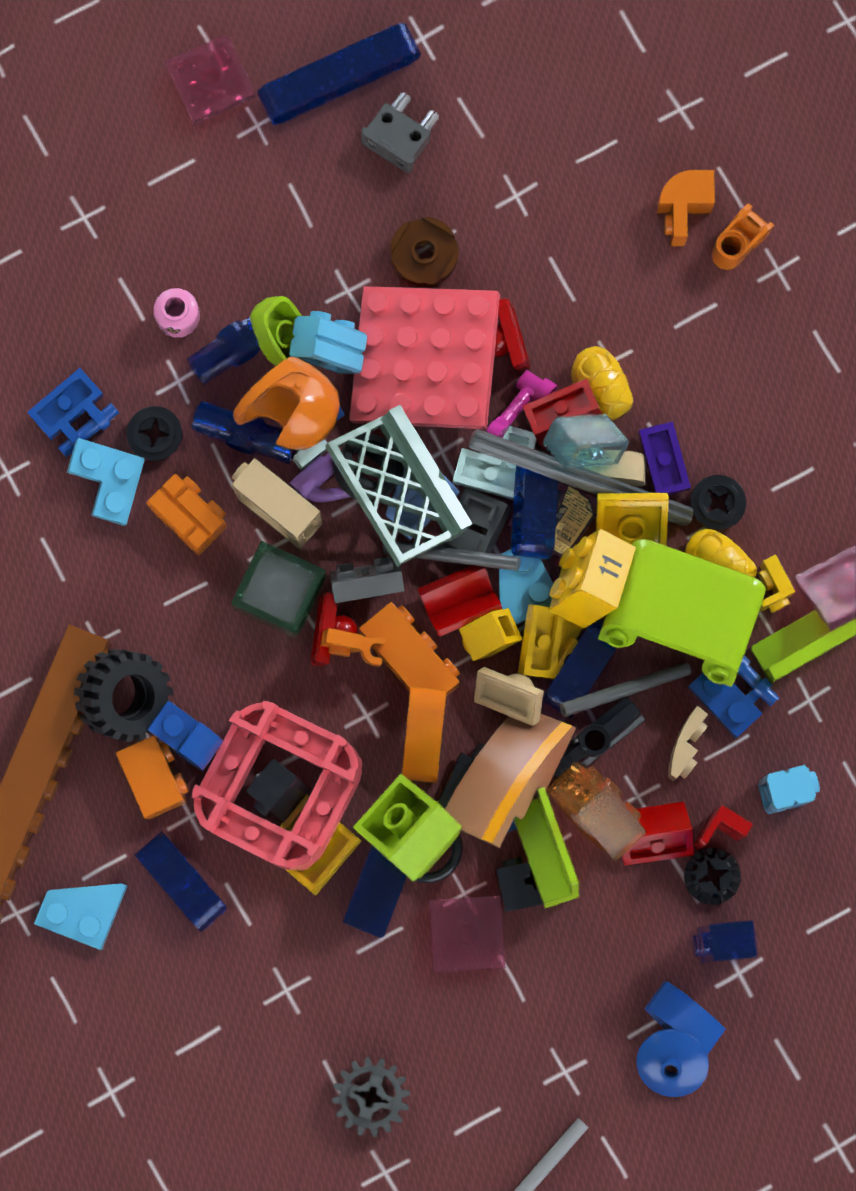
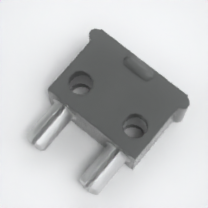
M402 92L392 106L385 103L369 126L362 128L361 142L364 146L404 172L411 173L413 171V164L430 142V130L439 119L437 113L434 114V111H429L420 124L401 112L410 102L411 98L408 94L406 95V93Z

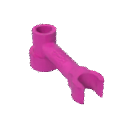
M526 370L516 384V388L521 391L500 417H497L489 425L486 431L503 438L510 425L523 410L524 405L556 392L558 385L547 378L542 380Z

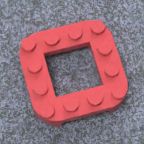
M262 701V703L249 705L241 711L237 710L229 719L232 725L200 786L195 784L193 789L194 810L200 822L199 824L214 835L282 869L306 870L324 853L361 779L362 760L354 747L340 735H335L278 707L272 702ZM265 742H269L323 769L292 832L233 804Z

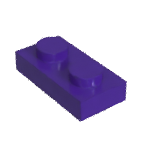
M673 421L640 429L638 435L654 493H668V495L690 490L691 486Z

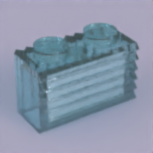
M589 414L587 417L585 415L582 417L580 415L577 417L575 415L573 417L558 416L551 423L543 441L544 446H547V450H551V455H555V460L559 459V464L563 465V469L618 464L630 443L606 414H599L597 416Z

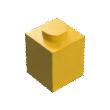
M509 608L492 611L459 629L463 638V646L473 661L491 657L523 640Z

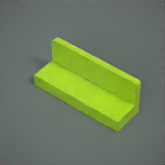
M837 597L754 644L751 647V652L770 683H773L856 636V618H853L842 598Z
M544 787L537 789V799L531 801L523 820L514 817L513 820L544 908H548L579 898V883Z

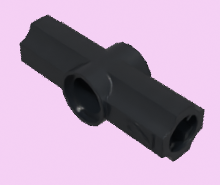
M627 697L623 698L591 725L585 727L581 733L569 742L553 775V778L562 787L645 721L634 703ZM589 733L599 734L604 742L603 748L597 751L590 750L585 744V736Z

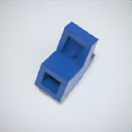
M169 700L166 701L146 729L199 771L205 769L224 742L200 721H196Z

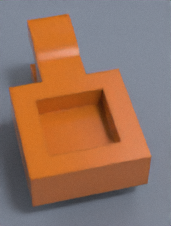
M328 628L323 631L320 646L329 647L330 654L349 657L350 652H361L362 659L367 664L380 667L382 658L372 656L370 648L372 645L384 646L386 638L380 636L367 638L360 634Z

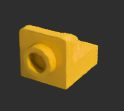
M775 554L763 560L760 565L762 571L758 572L759 578L766 590L772 589L774 595L763 600L760 612L769 608L771 613H774L790 604L788 598L795 593L789 578Z

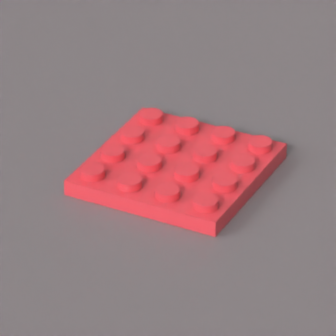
M363 286L359 331L367 335L365 351L362 352V355H364L362 371L359 374H354L349 420L356 424H367L384 416L390 409L401 405L413 426L487 429L500 293L492 290Z

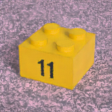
M599 529L590 536L583 537L574 547L567 548L559 562V566L562 567L559 578L556 579L550 590L552 601L548 611L585 629L617 609L636 547Z

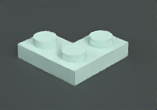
M513 426L509 427L503 437L531 449L535 448L537 441L533 432ZM462 448L452 483L519 502L528 469L486 454Z

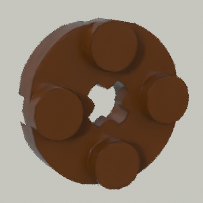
M422 217L421 220H414L412 222L410 220L402 224L392 238L391 264L397 274L404 281L412 285L434 288L453 273L458 263L459 252L455 235L447 224L436 218ZM426 244L430 245V252L433 256L430 259H419V253L415 249L417 247L424 248Z

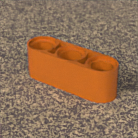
M411 686L402 775L410 781L437 783L447 690Z

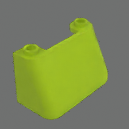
M646 539L634 541L632 545L636 547L618 608L605 616L598 639L607 642L613 647L623 648L632 645L637 636L703 659L702 671L710 681L732 687L766 591L764 584L752 576Z

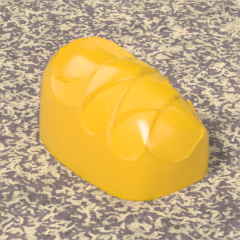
M598 346L586 348L577 354L571 371L573 384L587 378L605 422H611L628 413L633 406V397L627 379L615 357L605 348Z
M711 529L699 530L690 538L686 545L685 553L754 578L757 574V567L748 555L730 538L718 531Z

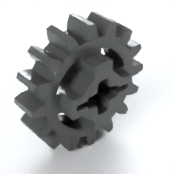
M366 1057L365 1066L360 1067L356 1061L351 1062L353 1069L351 1074L344 1070L340 1072L345 1081L343 1084L334 1083L333 1087L341 1091L340 1096L332 1098V1103L341 1104L342 1109L336 1113V1116L342 1117L346 1115L349 1118L345 1124L347 1129L356 1124L358 1125V1135H362L365 1128H370L372 1136L377 1137L378 1127L382 1126L389 1133L391 1132L389 1123L391 1120L397 1123L403 1121L398 1111L409 1109V1106L402 1102V1097L409 1096L410 1091L401 1090L400 1085L407 1079L405 1076L399 1078L394 1076L397 1070L396 1065L387 1070L384 1068L385 1059L381 1058L377 1066L372 1065L370 1057ZM372 1072L370 1080L361 1086L351 1083L358 1075ZM384 1076L393 1084L396 1097L386 1094L382 1086ZM371 1086L376 1087L377 1095L381 1096L382 1099L388 1100V1103L383 1101L374 1102L372 1107H368L365 1105L366 1099L354 1091L366 1092L369 1091ZM347 1096L356 1099L361 1109L359 1117L354 1115L349 1108ZM381 1108L392 1110L383 1119L371 1121L373 1113Z

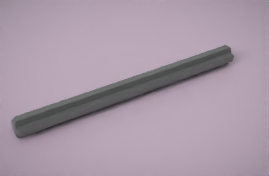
M479 429L473 431L469 439L468 446L470 449L596 495L597 493H651ZM669 499L668 521L681 526L689 525L692 521L694 510L689 506Z

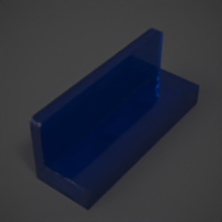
M373 846L368 854L343 924L383 938L407 877Z

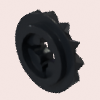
M150 406L141 409L131 418L127 427L129 446L137 456L150 462L166 460L171 454L177 452L178 446L183 439L182 427L177 416L170 410L160 406ZM156 421H158L160 432L166 436L158 438L157 442L154 443V447H152L150 437L144 433L152 431Z
M712 475L704 478L695 486L691 494V508L694 510L693 514L697 522L702 523L708 529L725 530L736 525L744 515L746 496L740 484L734 479L725 475ZM727 493L729 494L724 503L725 511L722 512L719 508L714 511H707L712 503L711 495L720 498L721 496L724 497Z
M719 848L702 849L696 852L686 864L684 870L686 888L696 900L704 904L717 905L724 903L732 898L741 883L740 865L730 853ZM706 861L709 862L715 871L725 869L727 871L718 879L720 891L717 890L711 881L699 883V879L708 873Z

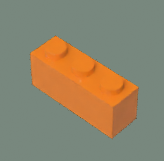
M391 601L359 628V632L363 637L380 636L386 638L384 646L372 645L371 647L409 692L411 686L447 690V697L459 687L460 681L456 678L460 675L458 669L448 658L442 661L434 652L438 648L435 642L425 631L419 634L411 625L415 619L403 605L397 608Z

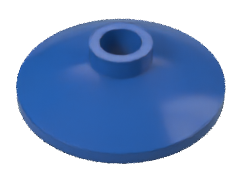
M665 1029L651 1034L643 1041L638 1050L636 1065L640 1078L651 1090L668 1097H681L691 1094L703 1084L708 1073L709 1060L705 1048L694 1036L681 1030ZM668 1065H673L677 1068L678 1071L670 1072L667 1071L665 1067Z

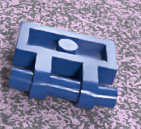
M81 368L76 370L27 412L51 441L63 432L68 439L58 449L66 458L72 454L77 438L88 440L100 429L104 431L111 425L109 421L119 414L112 403H109L101 411L94 405L104 395ZM86 412L92 419L76 431L70 424Z
M745 655L738 674L752 688L746 696L734 683L732 687L716 684L710 681L704 673L687 687L735 739L762 715L760 710L753 704L759 697L769 707L780 698L770 688L772 686L770 681L766 677L762 679L749 665L751 661Z

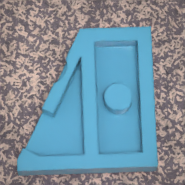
M120 883L48 890L34 924L102 950L127 886Z

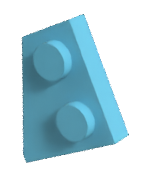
M530 539L500 554L521 558L519 571L499 569V600L503 609L509 608L516 626L526 621L528 604L550 607L552 601L550 590L553 582Z

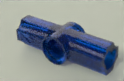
M250 317L242 322L238 320L227 325L216 335L214 341L186 359L192 371L203 385L233 365L236 367L243 365L258 354L260 347Z
M201 401L199 406H197L191 426L193 431L224 441L227 446L239 452L253 455L255 452L290 465L296 450L286 449L275 444L283 429L266 424V421L260 417L239 425L234 420L233 411Z

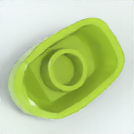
M284 296L265 298L254 307L250 315V321L259 347L268 361L274 366L291 357L289 352L291 340L294 338L295 318L302 316L290 299Z

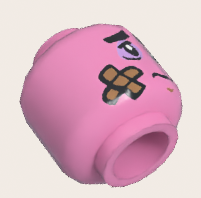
M173 288L162 292L156 299L154 317L160 330L166 335L184 337L191 334L198 326L200 310L193 295L186 290Z

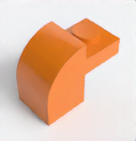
M714 170L683 171L673 176L665 184L657 205V213H670L665 214L664 234L670 235L671 246H684L688 237L687 213L711 214L715 204Z

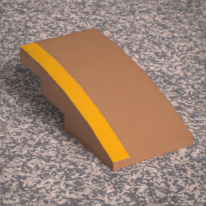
M540 714V721L534 726L508 717L476 756L445 808V811L462 826L460 831L500 848L514 817L523 820L537 789L544 787L547 790L576 728L543 714Z

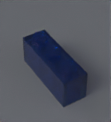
M753 920L709 924L699 927L698 934L693 935L695 957L701 956V964L758 957Z

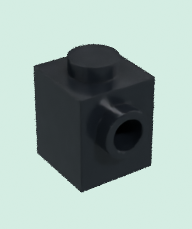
M273 758L266 768L254 777L252 785L246 792L256 800L252 806L263 816L269 819L272 815H275L284 823L311 789Z

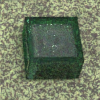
M261 540L231 602V606L234 611L297 639L327 577L326 571Z

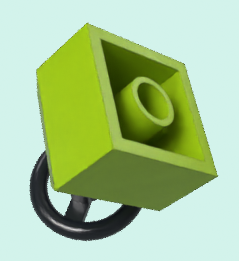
M402 774L395 779L353 826L361 836L412 881L420 883L441 881L454 872L462 857L463 844L460 835L462 826L436 801ZM452 846V853L448 862L441 869L428 873L430 868Z

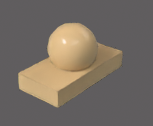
M486 667L477 671L475 703L531 726L540 721L543 690L534 687L530 678L519 673L506 676Z

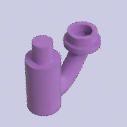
M329 453L324 457L319 454L289 483L303 498L314 502H331L350 497L341 487L320 488L334 474V461Z

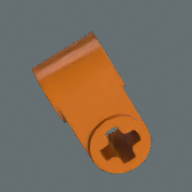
M746 204L734 217L729 226L719 235L712 250L713 262L721 269H734L753 249L763 242L775 225L772 222L766 223L752 211L753 206L751 204ZM731 245L736 249L737 254L727 255L721 246Z

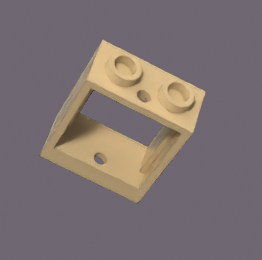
M254 458L249 465L244 462L233 474L232 479L234 482L232 487L236 498L299 550L303 548L322 525L320 511L257 459Z

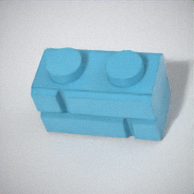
M311 311L310 316H298L295 318L294 338L291 340L289 355L338 374H359L362 371L364 360L362 352L365 351L367 335L364 332L355 330V323L346 320L331 321V314Z
M805 765L791 768L787 771L783 770L768 774L760 779L757 784L764 811L768 815L804 806L815 800L816 793L820 792L815 771L809 772V768Z

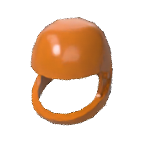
M291 356L270 370L245 394L236 406L233 417L239 425L262 416L271 418L283 427L275 443L276 445L286 449L306 450L322 442L334 429L340 406L338 391L329 378L313 365L298 357Z

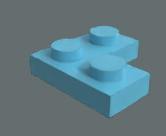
M77 438L67 473L100 483L91 516L122 526L127 525L145 459Z

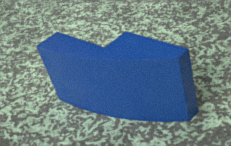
M668 981L662 983L644 1008L664 1029L681 1030L694 1036L703 1045L707 1055L726 1029L698 1003Z

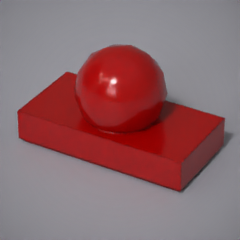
M507 298L500 299L498 315L501 324H497L494 357H502L509 353L512 365L518 373L530 370L531 364L514 305Z
M326 592L318 599L310 663L313 666L324 667L330 663L331 654L329 653V647L320 646L323 631L331 628L358 634L357 625L350 617L336 615L338 603H335L333 593Z

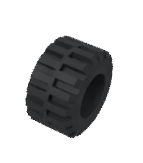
M110 649L108 654L100 652L95 655L96 662L88 660L84 665L87 669L86 673H79L76 679L81 681L80 688L74 687V695L80 698V701L75 702L76 710L84 712L80 716L83 723L89 724V729L113 739L133 742V739H145L146 733H150L146 729L166 701H168V695H173V687L166 684L171 679L168 673L161 671L163 666L160 662L152 660L153 657L124 649ZM129 675L135 687L134 699L126 711L117 714L112 702L113 691L117 683Z

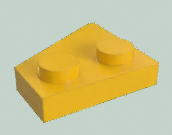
M528 604L518 673L555 679L564 665L566 656L571 654L579 641L576 638L583 628L548 611L549 606Z

